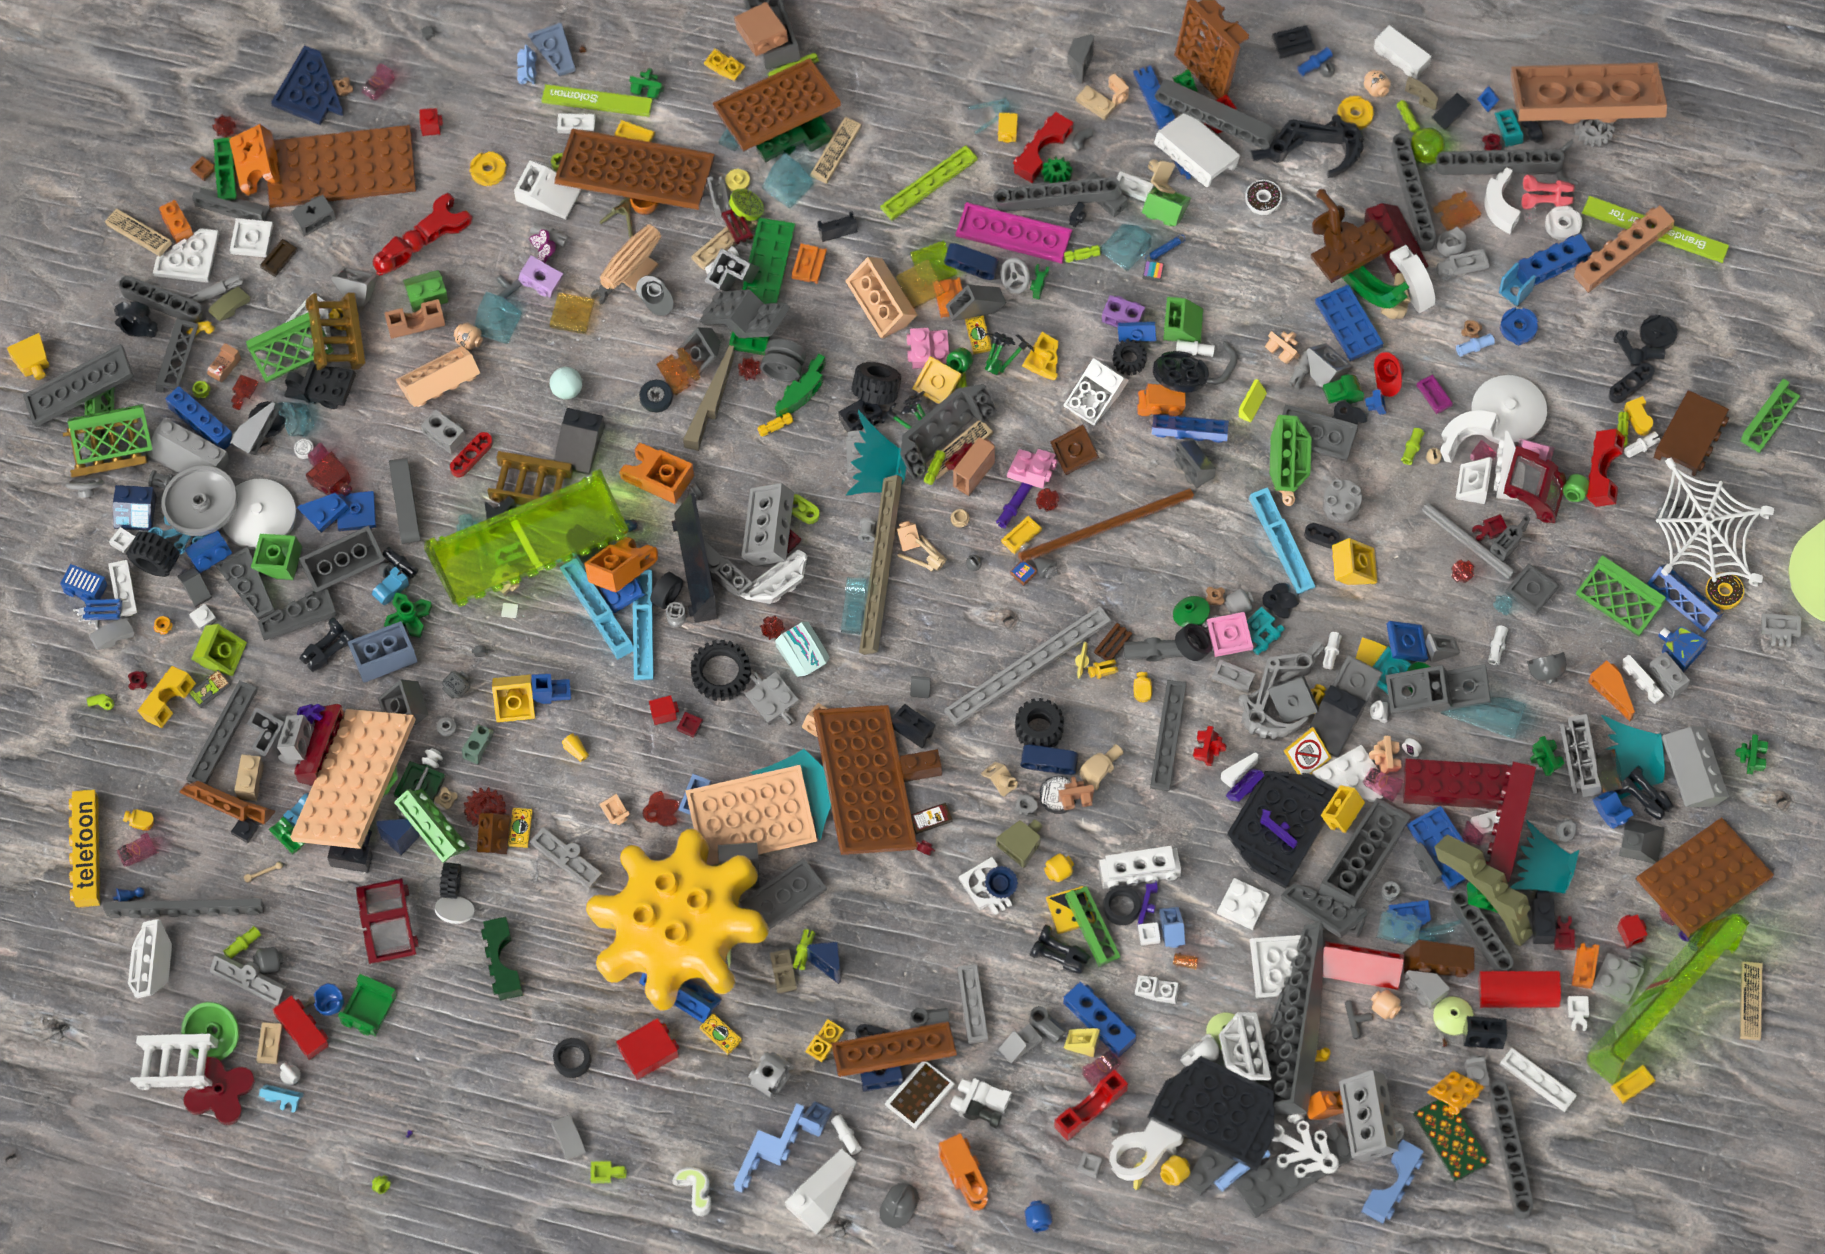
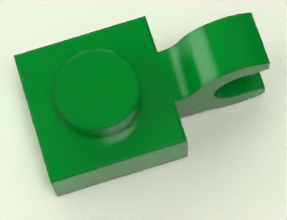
M1039 264L1035 266V275L1037 277L1036 280H1032L1030 290L1033 291V298L1040 300L1045 279L1049 274V267L1047 266L1044 272L1039 271Z

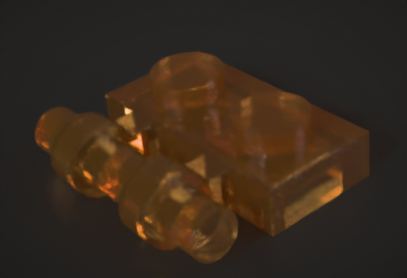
M1466 191L1457 192L1450 199L1442 200L1437 206L1433 207L1436 214L1441 211L1444 215L1440 217V221L1447 231L1454 229L1456 226L1462 228L1481 217V212L1472 200L1466 203L1463 201V199L1468 197ZM1456 204L1458 207L1451 211L1449 207Z
M683 347L677 350L679 358L675 359L671 354L656 364L675 395L691 386L688 381L691 377H693L694 381L701 378L698 373L699 369L696 365H693L690 360V354ZM683 364H685L687 368L685 372H683L680 367Z

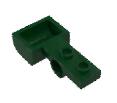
M820 115L756 145V150L766 163L781 154L782 156L790 155L795 151L796 146L802 143L805 144L809 152H813L828 144L833 138V132Z

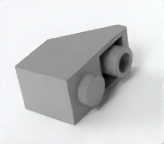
M1418 971L1406 972L1404 979L1406 986L1411 991L1414 990L1418 995L1419 1001L1424 1006L1427 1005L1429 1009L1448 996L1450 988L1438 974Z

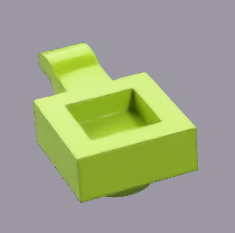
M611 1161L591 1162V1183H611L612 1177L626 1178L624 1166L612 1167Z

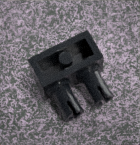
M368 830L361 849L330 845L327 857L330 867L368 873L373 856L371 848L368 846L372 831Z

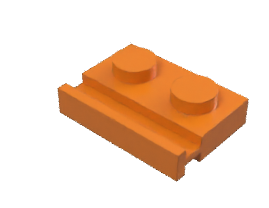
M800 244L792 272V279L806 282L812 281L818 284L827 249Z
M960 277L955 280L948 279L933 282L941 318L950 316L946 305L962 291Z

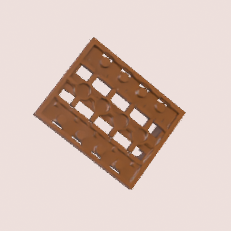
M1188 0L1175 56L1216 99H1219L1229 94L1240 51L1239 45L1249 39V34L1238 24L1239 21L1229 22L1224 19L1222 13L1225 7H1222L1216 0H1201L1199 2Z

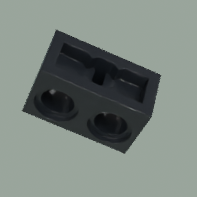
M861 399L838 411L839 421L847 433L865 430L858 410L873 426L882 420V410L878 404L868 403ZM873 411L872 414H867L865 412ZM850 420H857L856 423H851V422H849V421H850Z
M1467 1016L1463 1028L1464 1047L1504 1049L1508 1035L1506 1019Z

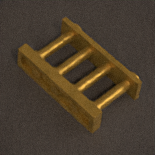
M317 293L310 295L306 299L305 306L309 313L314 346L313 360L317 370L324 368L327 362L351 363L352 370L360 369L366 363L355 293H347L341 298V301H318ZM341 308L344 318L320 319L319 309ZM322 326H344L347 335L323 337ZM324 344H346L349 348V354L326 355Z
M133 419L130 426L134 428V423H139V419ZM117 422L114 423L111 429L115 431V427L124 425ZM96 426L93 430V433L97 435L96 431L103 430L105 428L102 426ZM67 428V432L63 433V437L70 436L76 464L74 469L70 470L71 477L148 463L147 456H142L141 453H134L130 455V459L123 460V456L111 458L112 462L104 463V460L94 461L93 466L86 467L83 463L77 464L70 429ZM127 428L129 441L132 442L136 434L133 430ZM80 429V430H75L76 438H78V435H77V434H82V433H87V432L84 431V430H82V429ZM109 431L110 444L114 445L117 436ZM90 435L91 447L95 449L98 439Z
M498 451L496 458L498 466H501V471L496 489L488 488L489 499L500 503L509 496L515 500V504L547 509L550 512H563V503L559 500L563 480L565 478H572V464ZM511 468L520 470L514 492L503 490L508 470ZM529 471L538 473L533 495L522 494L525 478ZM546 475L556 476L551 499L540 497Z

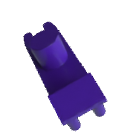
M1263 809L1260 823L1267 826L1294 849L1297 846V841L1287 833L1290 826L1286 822H1283L1281 826L1277 825L1270 819L1271 812Z
M1157 881L1146 884V893L1138 925L1143 924L1146 912L1154 914L1156 905L1150 904L1149 899L1152 893L1158 892Z

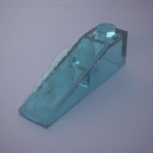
M1491 697L1492 703L1442 711L1440 714L1514 739L1527 704L1510 698Z

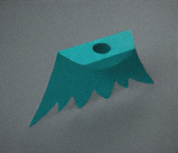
M858 410L860 420L866 433L859 431L866 443H854L855 448L862 457L854 459L851 464L859 469L861 473H857L852 477L859 482L846 493V496L860 493H882L883 479L895 475L902 477L903 484L907 468L900 455L901 448L882 435Z
M1601 715L1606 724L1616 733L1608 734V737L1618 743V745L1605 749L1608 754L1619 759L1607 769L1609 772L1621 774L1613 782V785H1620L1638 765L1643 768V775L1652 786L1663 783L1665 762L1662 734L1636 729ZM1633 782L1640 790L1643 789L1638 783ZM1625 792V793H1623V794H1621V795H1619V794H1617V795H1618L1619 799L1621 800V799H1623V798H1625V797H1627V796H1629V795H1631V794L1628 793V792Z
M802 749L778 763L749 772L757 775L800 765L811 816H814L816 832L819 840H821L824 825L831 808L824 767L805 749Z
M1526 820L1534 839L1527 837V839L1534 848L1520 846L1523 853L1529 859L1519 860L1516 863L1528 872L1517 874V876L1525 879L1513 884L1510 888L1514 890H1543L1565 894L1574 876L1580 850L1569 854Z

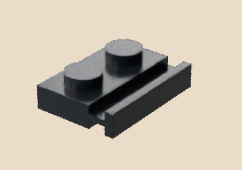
M1307 25L1272 33V39L1280 59L1315 50V45Z

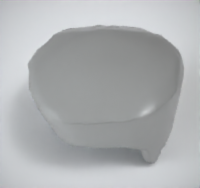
M1458 226L1450 231L1443 232L1437 238L1436 246L1438 251L1446 257L1464 253L1467 240L1466 234Z

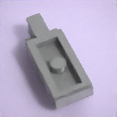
M1485 249L1449 256L1443 263L1437 264L1436 270L1438 275L1448 274L1449 276L1488 269L1490 264Z

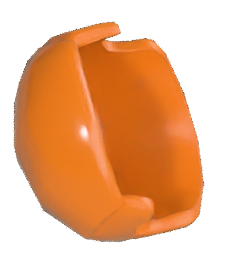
M630 198L634 211L641 215L651 214L658 205L657 202Z

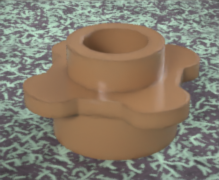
M344 77L339 81H333V86L336 88L338 96H346L353 91L348 77Z
M1465 321V327L1461 330V335L1479 338L1478 334L1482 330V325L1476 321Z
M1208 587L1206 589L1208 594L1206 601L1209 605L1217 606L1224 604V588Z

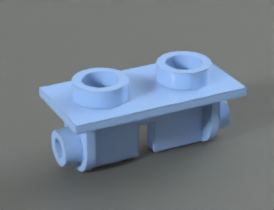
M525 45V49H520L517 53L518 66L521 67L518 68L517 80L520 84L530 81L534 85L537 75L535 69L537 57L536 53Z

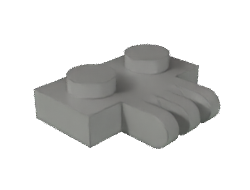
M1762 613L1761 634L1771 635V646H1775L1776 639H1778V646L1783 647V640H1786V647H1791V636L1800 637L1801 616Z

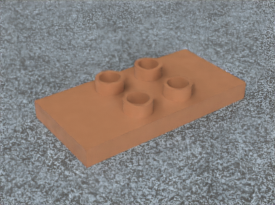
M1657 63L1511 66L1510 79L1519 121L1562 120L1565 123L1574 124L1582 119H1599L1602 122L1611 123L1621 118L1666 117L1667 102Z

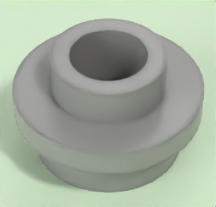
M442 718L437 723V731L442 736H451L456 731V723L451 718ZM445 724L450 725L448 728H443Z

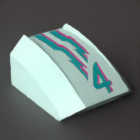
M808 621L801 622L785 633H782L775 640L776 648L797 677L805 676L825 665L830 658Z

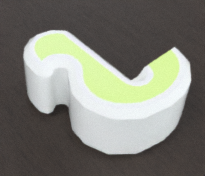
M693 1167L680 1169L674 1174L673 1185H693V1212L698 1216L707 1215L712 1206L711 1198L707 1196L710 1190L707 1174L701 1169Z

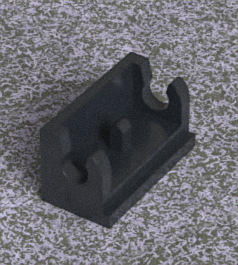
M853 211L849 212L847 217L822 223L821 220L817 221V228L822 242L857 233L856 218L854 219Z
M906 704L896 712L892 720L893 729L920 748L925 746L927 738L932 737L936 724Z

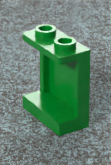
M359 974L356 979L357 986L343 1012H339L338 1017L342 1025L348 1028L353 1026L366 1036H369V1034L376 1036L397 997V993L394 988Z

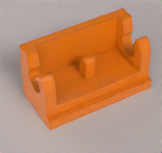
M1582 943L1580 948H1577L1571 986L1592 988L1599 945L1594 944L1589 948L1586 947L1585 943Z

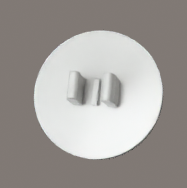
M459 896L457 899L441 898L435 904V913L446 922L464 923L473 917L474 906L470 901Z

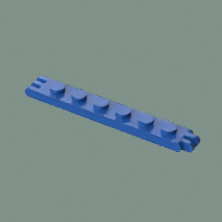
M1151 65L1146 67L1148 73H1146L1143 67L1140 68L1141 75H1139L1137 70H1134L1133 74L1160 130L1176 118L1171 107L1156 100L1155 94L1160 84ZM1174 160L1180 174H1184L1187 180L1191 179L1190 173Z

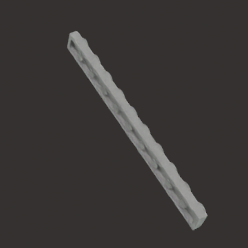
M1098 606L945 708L944 713L956 727L1109 625L1111 619Z

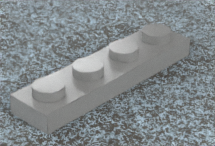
M977 964L958 966L957 970L968 1044L988 1041Z

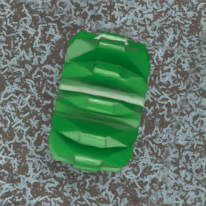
M1055 156L1054 160L1048 158L1047 163L1043 164L1041 174L1044 177L1045 183L1067 182L1072 178L1073 168L1070 167L1069 161L1065 162L1064 157L1058 159Z

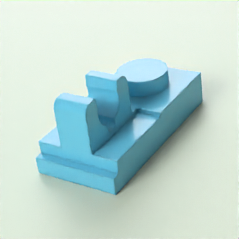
M266 1084L260 1088L259 1096L264 1097L266 1101L276 1102V1100H281V1110H285L286 1104L290 1102L292 1105L291 1112H295L298 1109L299 1100L304 1095L301 1092Z

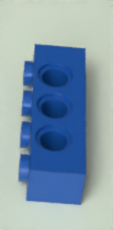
M1581 234L1570 236L1559 244L1555 243L1544 251H1538L1527 259L1519 260L1517 277L1522 285H1524L1535 275V286L1576 267L1582 261L1585 263L1589 260L1592 250Z
M178 386L165 398L168 408L202 438L223 450L232 444L230 443L232 440L231 430L181 387Z
M1080 981L1063 997V1004L1089 1029L1097 1028L1100 1030L1099 1039L1118 1058L1136 1043L1135 1030L1129 1025L1126 1026L1118 1013L1108 1009V1004L1102 998L1098 999L1089 985H1084ZM1090 1002L1092 1006L1086 1008L1082 1005V1003ZM1103 1015L1106 1017V1020L1098 1021L1096 1017ZM1112 1029H1117L1120 1031V1033L1118 1035H1113L1110 1033V1031Z

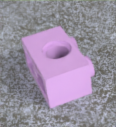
M530 256L522 268L518 280L524 286L535 289L541 296L551 298L562 280L563 273ZM541 276L544 278V280L540 281L537 280L535 277Z

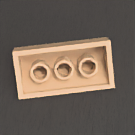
M867 257L846 280V283L880 338H885L907 327L917 316L914 308L882 258Z
M460 346L397 378L396 381L409 403L413 407H420L426 404L427 400L442 396L443 392L448 389H456L460 386V383L475 379L476 375L480 374V371L472 354Z

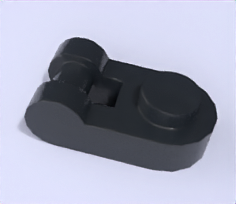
M1521 121V126L1528 130L1527 134L1530 141L1535 143L1543 141V134L1537 121Z

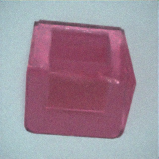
M1480 440L1472 451L1470 459L1477 461L1491 457L1493 460L1496 453L1486 442Z
M321 442L308 454L310 464L318 471H321L332 460L331 455Z
M1467 820L1462 839L1481 845L1483 834Z

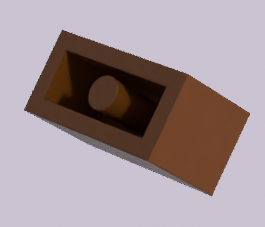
M938 749L900 756L904 782L942 776Z

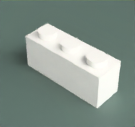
M1388 26L1375 39L1374 49L1376 52L1386 57L1394 66L1401 68L1408 76L1417 79L1430 66L1431 55L1391 26Z

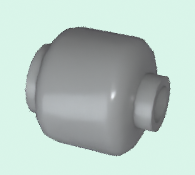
M1238 589L1227 595V601L1224 602L1230 614L1241 612L1246 614L1253 609L1251 603L1254 602V599L1250 592L1245 593L1243 589Z

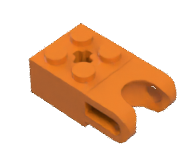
M258 124L229 139L239 185L246 195L250 196L257 192V183L262 177L272 183V185L280 181L277 167L278 158L270 130Z
M637 444L634 449L635 456L642 463L637 466L623 465L619 471L621 479L676 504L694 477L693 464L661 449L658 451L645 444Z
M625 537L615 545H608L584 563L588 582L616 593L655 564L658 560V550L651 545L636 548L635 539Z
M961 1133L939 1143V1157L955 1189H961L969 1207L975 1211L982 1210L988 1202L987 1185L980 1173V1164L977 1157L971 1155V1146L968 1139H963ZM982 1200L980 1204L973 1203V1201L976 1202Z

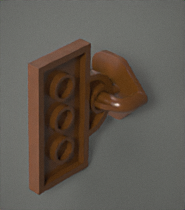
M1325 189L1317 191L1316 197L1324 202L1328 207V211L1315 218L1312 223V231L1314 234L1324 235L1325 246L1312 253L1311 259L1330 283L1335 282L1394 248V243L1374 219L1358 228L1352 223L1342 222L1345 218L1343 206H1337Z

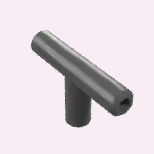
M499 275L496 280L505 290L495 297L496 301L501 303L522 285L520 280L517 279L510 284L502 275Z
M1351 1000L1345 1002L1346 1012L1353 1039L1357 1040L1361 1037L1358 1023L1371 1021L1373 1016L1372 1013L1355 1015L1353 1003Z

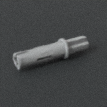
M236 275L224 281L220 280L219 283L198 292L189 294L188 297L190 300L200 303L224 292L227 293V291L241 286L243 282L241 277Z

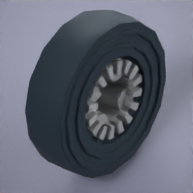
M655 379L646 382L641 387L639 398L644 409L657 413L668 409L672 403L673 394L672 389L666 382ZM653 394H659V399H653Z

